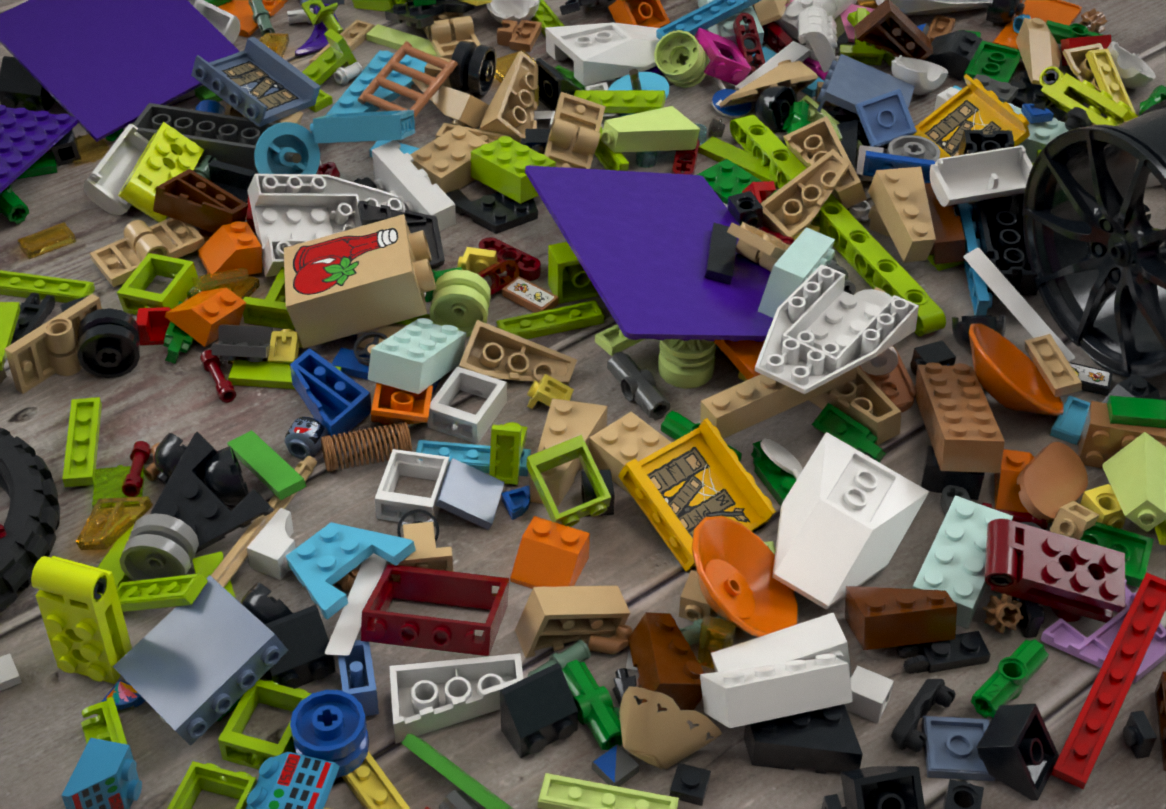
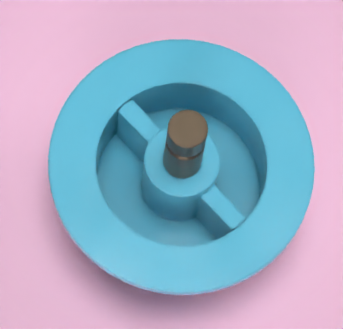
M282 122L272 125L262 133L257 141L254 152L255 166L259 174H316L320 164L318 143H315L312 133L299 124Z

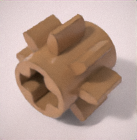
M1095 8L1081 15L1083 20L1079 24L1084 25L1088 31L1099 34L1105 31L1103 25L1107 20L1103 12H1096Z
M1002 594L1001 599L991 595V601L982 608L986 611L988 617L984 622L991 626L995 625V631L1000 633L1005 631V627L1014 631L1017 630L1016 625L1020 619H1024L1019 609L1022 603L1016 600L1012 601V596Z

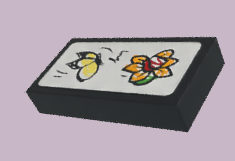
M1069 362L1082 382L1083 391L1108 396L1112 371Z

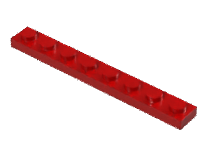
M1146 572L1051 775L1084 790L1165 614L1166 580Z

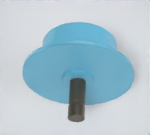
M632 69L628 75L616 80L608 90H665L667 98L669 95V84L659 74L638 72L637 69ZM619 113V116L622 117L636 113Z

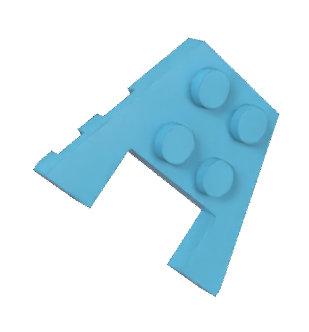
M331 522L286 555V559L290 569L302 586H305L313 602L319 606L321 614L328 620L348 604L347 595L332 586L372 554H376L397 566L416 549L414 541L411 539Z

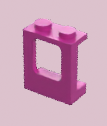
M702 28L698 29L694 37L711 60L704 73L733 85H738L750 73L751 67L735 42Z

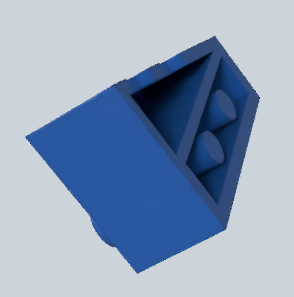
M309 348L290 364L292 385L313 417L324 426L327 433L326 436L330 435L332 438L333 434L336 436L338 433L342 435L343 432L348 434L371 413L370 392Z

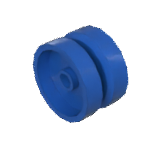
M323 690L312 693L300 701L292 712L290 727L295 752L336 763L340 766L336 778L353 772L360 767L367 757L369 737L366 729V717L362 704L353 695L341 690Z

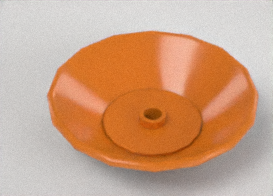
M983 324L970 325L969 338L974 371L980 384L995 400L1011 410L1051 416L1064 413V404L1060 396L1055 397L1035 364L1028 356L995 330Z
M705 517L694 529L692 553L701 592L714 612L755 637H761L797 625L798 604L794 590L772 578L775 555L763 540L743 524L727 517Z

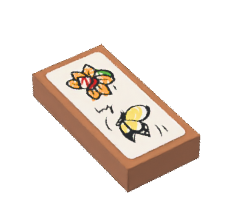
M517 277L502 289L504 297L534 313L553 309L559 304L558 296L521 277Z

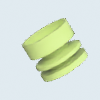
M682 30L672 31L663 36L657 43L654 52L655 63L672 84L677 87L688 88L697 85L705 78L707 74L704 73V70L709 64V57L692 34Z
M665 339L660 341L658 371L665 382L675 387L687 389L702 386L712 378L716 351L714 341L695 339L689 341Z

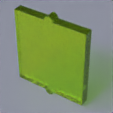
M118 465L117 467L96 469L92 501L93 509H120L121 507L142 505L144 465L141 473L143 485L139 495L136 497H128L122 492L123 481L126 475L129 474L131 466Z

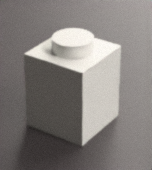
M857 666L852 677H850L853 702L844 705L847 711L878 724L890 700L894 680Z

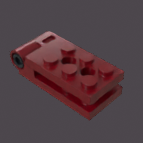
M995 519L987 524L985 582L991 586L992 591L1107 623L1113 618V611L1119 613L1125 608V553L1009 519Z

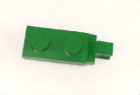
M170 322L166 331L163 346L168 347L165 361L176 364L180 351L187 353L194 339L172 322Z
M827 403L811 424L824 435L826 432L865 455H869L879 463L886 455L882 451L883 449L875 444L878 438L869 429L830 403Z
M761 441L752 444L753 452L751 453V456L754 458V472L781 506L797 479L777 466L764 453L761 448Z

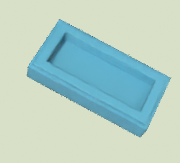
M1068 396L1064 404V413L1057 417L1050 436L1077 445L1090 403L1073 396Z

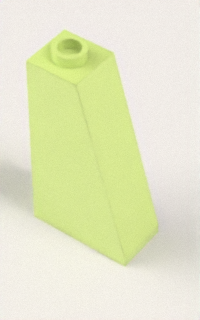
M673 106L605 120L601 141L614 153L696 149L700 128Z
M1144 432L1104 462L1103 470L1125 517L1146 532H1149L1166 519V447Z

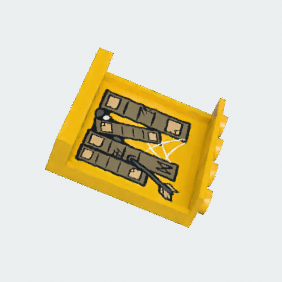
M967 74L964 76L967 86L916 125L917 132L914 134V136H921L934 142L940 149L939 159L959 155L958 149L964 130H983L984 134H992V130L1012 131L1014 147L1030 136L1029 122L1024 115L1016 114L1007 102L1002 103L992 90L987 91L978 79L973 80Z
M708 418L704 419L697 429L642 460L637 461L633 459L629 461L618 475L686 572L696 567L692 553L693 532L705 517L724 516L743 524L753 532L766 524L776 513L770 499L761 492L753 476L745 470L739 462L737 454L728 447L721 437L718 428L713 426Z

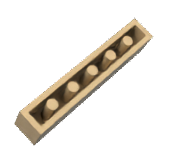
M857 367L806 394L760 374L701 400L700 424L704 419L708 418L712 425L718 428L721 437L724 439L856 379Z

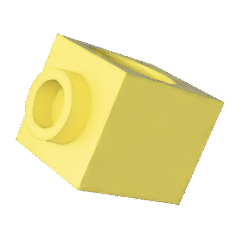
M1109 484L1084 491L1080 505L1099 514L1098 523L1119 529L1123 528L1126 517Z

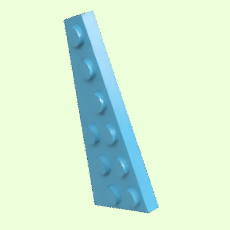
M380 50L326 115L378 111L379 107L367 102L361 104L358 102V98L395 53ZM405 55L399 62L425 73L424 67L427 64L426 62L409 55ZM394 70L386 78L409 89L414 84L411 77ZM381 86L373 94L388 102H392L401 96Z

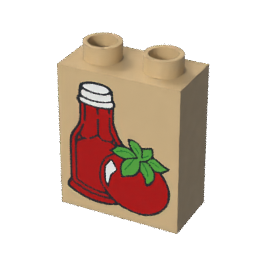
M403 214L284 248L286 308L303 349L427 314L424 293L436 290V284L429 263L432 258L424 231L410 233Z

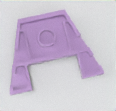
M1125 579V608L1088 638L1060 618L1043 631L1040 640L1101 668L1135 598L1136 592L1132 593L1126 586L1127 580ZM1161 623L1133 683L1138 682L1166 659V629Z

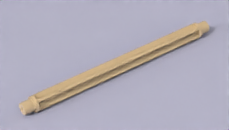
M307 456L297 464L294 470L306 482L312 475L317 461L312 456ZM297 492L283 500H280L275 494L268 503L275 510L267 516L262 515L256 518L212 573L211 577L222 587L227 585L247 559V547L280 508L285 509Z

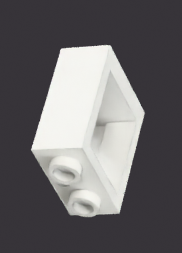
M457 366L430 403L428 428L478 444L507 403V382ZM460 390L487 399L476 415L449 406Z
M393 449L375 496L376 518L399 522L409 511L420 509L428 511L437 519L440 507L435 505L450 462L449 457ZM399 476L436 480L432 497L394 493ZM415 513L409 515L404 521L412 524L415 521L426 522L431 518L422 513Z

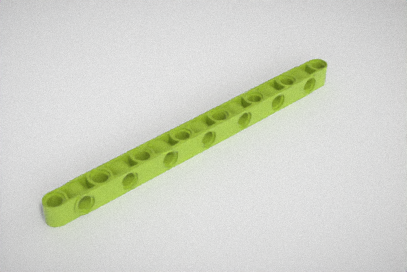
M754 114L730 121L732 137L744 151L757 157L762 162V166L770 164L769 171L776 176L779 189L807 169ZM830 194L811 223L820 227L821 234L835 239L833 247L872 289L878 287L891 297L895 295L919 305L916 330L914 331L916 335L923 336L944 329L946 317L942 309L854 216Z

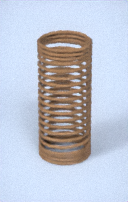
M405 421L398 422V424L394 423L393 426L389 424L388 427L384 425L383 428L381 426L378 429L373 427V430L368 428V431L363 429V431L358 430V432L353 431V433L348 432V434L343 432L342 435L340 433L337 436L333 434L332 438L330 435L322 436L321 444L326 470L328 472L339 470L335 442L341 469H344L340 441L344 452L346 468H349L345 440L349 451L351 467L354 468L350 438L356 466L359 467L355 437L359 448L361 465L364 466L360 436L364 447L366 464L369 465L365 435L368 441L371 463L374 464L370 433L377 463L380 460L375 432L382 462L385 459L380 431L387 461H389L390 457L385 430L388 436L390 455L393 450L390 429L393 435L394 449L399 450L395 428L398 434L400 450L412 452L411 437L407 423Z

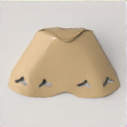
M629 686L622 697L619 714L623 747L630 754L663 770L662 768H670L722 734L720 729L708 717L695 710H680L675 701L663 693ZM634 696H637L639 699H646L647 702L638 705ZM659 703L662 708H667V710L658 713L657 704ZM690 720L693 724H699V726L690 730L687 721ZM708 732L710 736L714 737L713 739L706 740Z

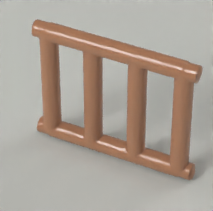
M406 41L362 92L358 102L361 104L367 102L386 111L407 110L374 96V92L381 86L416 101L410 109L414 110L415 119L458 64L454 60L448 62L413 48ZM405 55H409L443 70L435 78L399 62ZM394 70L428 84L429 87L421 94L386 78Z

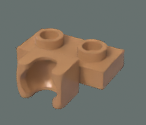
M502 20L503 28L497 29L498 45L509 46L510 49L519 52H531L542 31V22L521 20L518 25L517 21Z

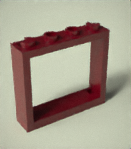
M388 564L362 610L361 641L489 656L508 606L509 578ZM392 574L400 575V582L393 581ZM493 586H499L497 593H492ZM393 598L490 609L486 623L386 611ZM475 630L484 631L482 636H475Z

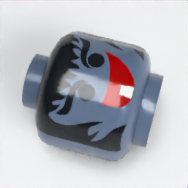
M299 417L290 426L285 435L284 442L288 451L294 457L304 459L307 456L314 457L322 447L321 437L326 436L327 433L324 426L317 419Z

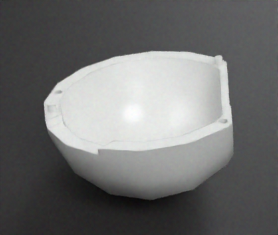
M492 0L491 3L486 5L491 16L498 22L502 23V20L517 21L519 25L521 20L530 21L535 16L540 0Z
M1112 41L1107 49H1109L1125 88H1140L1156 78L1153 70L1139 57V54H1131L1120 47L1118 42Z
M902 55L895 57V60L891 63L893 76L914 85L913 94L917 95L928 94L939 88L949 73L947 69L935 63L916 58L902 57Z

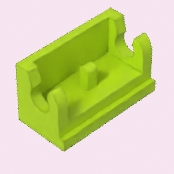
M113 696L106 698L107 701L88 706L81 711L83 718L98 714L94 718L81 722L86 743H88L90 738L127 744Z

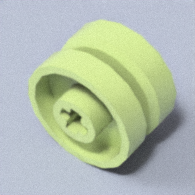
M468 270L449 271L437 279L435 283L436 290H433V299L430 305V319L433 321V324L455 326L458 328L457 330L466 332V337H469L477 320L487 323L491 289L486 280Z

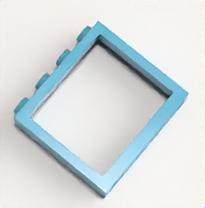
M414 110L328 114L314 118L313 123L310 124V131L314 136L315 143L402 140L415 134Z

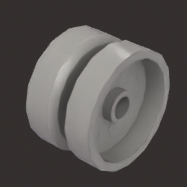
M907 135L893 139L889 143L887 154L937 161L940 157V149L927 138Z
M154 513L144 515L136 520L119 560L121 569L132 581L187 575L199 546L198 537L193 529L180 519L165 514Z

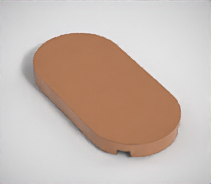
M899 354L896 368L884 375L869 374L860 365L858 366L899 408L901 413L911 408L914 403L916 388Z
M1061 442L1050 443L1019 473L1017 477V485L1020 484L1021 491L1018 492L1019 498L1023 506L1033 517L1038 520L1045 519L1047 520L1046 523L1054 522L1060 507L1072 501L1076 502L1087 489L1088 475L1083 462L1069 446Z

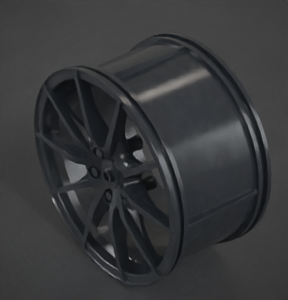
M1166 99L1151 106L1140 116L1116 126L1091 125L1067 131L1054 138L1036 158L1029 173L1023 200V232L1031 271L1038 274L1036 277L1034 276V280L1051 316L1062 332L1076 346H1080L1097 365L1124 377L1138 374L1142 378H1150L1166 372V244L1160 246L1166 240V229H1158L1151 226L1149 223L1151 214L1146 215V212H1149L1150 209L1143 201L1150 173L1158 179L1166 190ZM1137 159H1138V160H1139V163H1138L1137 168H1136V170H1135L1136 162H1137Z

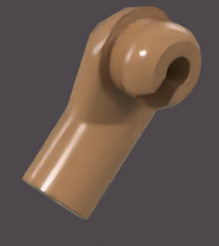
M628 625L617 626L616 634L609 638L590 635L588 648L594 652L617 654L629 646L628 638L633 630Z

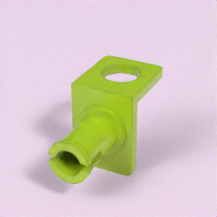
M309 0L302 3L301 7L313 26L323 22L327 30L331 28L338 34L343 32V28H341L334 17V12L339 6L337 2L326 7L321 0ZM311 5H317L320 8L317 15L310 11Z

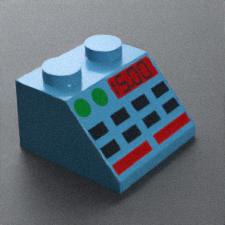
M90 738L61 795L65 808L130 809L133 801L138 800L142 790V781L139 780L136 770L137 763L133 759L130 745Z
M293 752L270 757L263 762L259 769L260 776L254 789L247 797L248 804L246 809H324L340 766L334 762Z

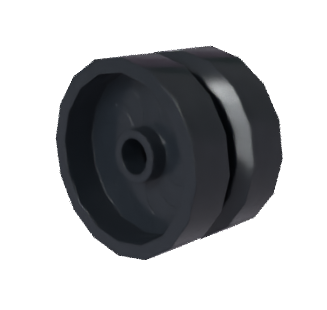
M460 41L455 47L451 60L456 61L458 64L449 76L451 88L463 92L469 89L472 94L484 96L490 90L494 80L497 64L496 51L492 46L479 45L477 47L473 42Z
M98 309L87 314L80 321L78 328L79 343L77 356L79 364L86 372L96 377L116 378L130 373L137 366L140 358L138 323L131 315L117 309Z

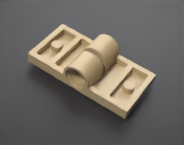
M441 13L433 16L434 24L423 28L437 56L441 58L451 59L455 47L460 41L473 42L477 47L481 45L474 34L471 16H464L463 13Z
M561 92L544 155L556 161V167L590 169L601 133L599 131L606 106Z
M168 218L150 227L142 220H134L125 227L123 239L91 252L90 256L109 283L115 287L127 281L148 253L180 258L200 249L205 244V241L193 225L173 218Z
M742 222L741 226L731 223L727 231L739 238L736 245V252L756 264L759 263L761 267L770 272L773 265L791 246L782 242L779 238Z
M92 293L5 348L17 391L24 394L55 373L61 376H71L81 370L82 366L79 364L77 356L79 343L78 328L80 321L87 314L102 309L99 297Z

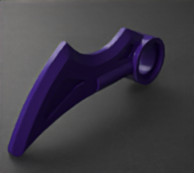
M318 6L314 8V14L316 15L320 10ZM323 22L315 25L309 39L295 51V56L319 51L329 44L324 35L328 30Z

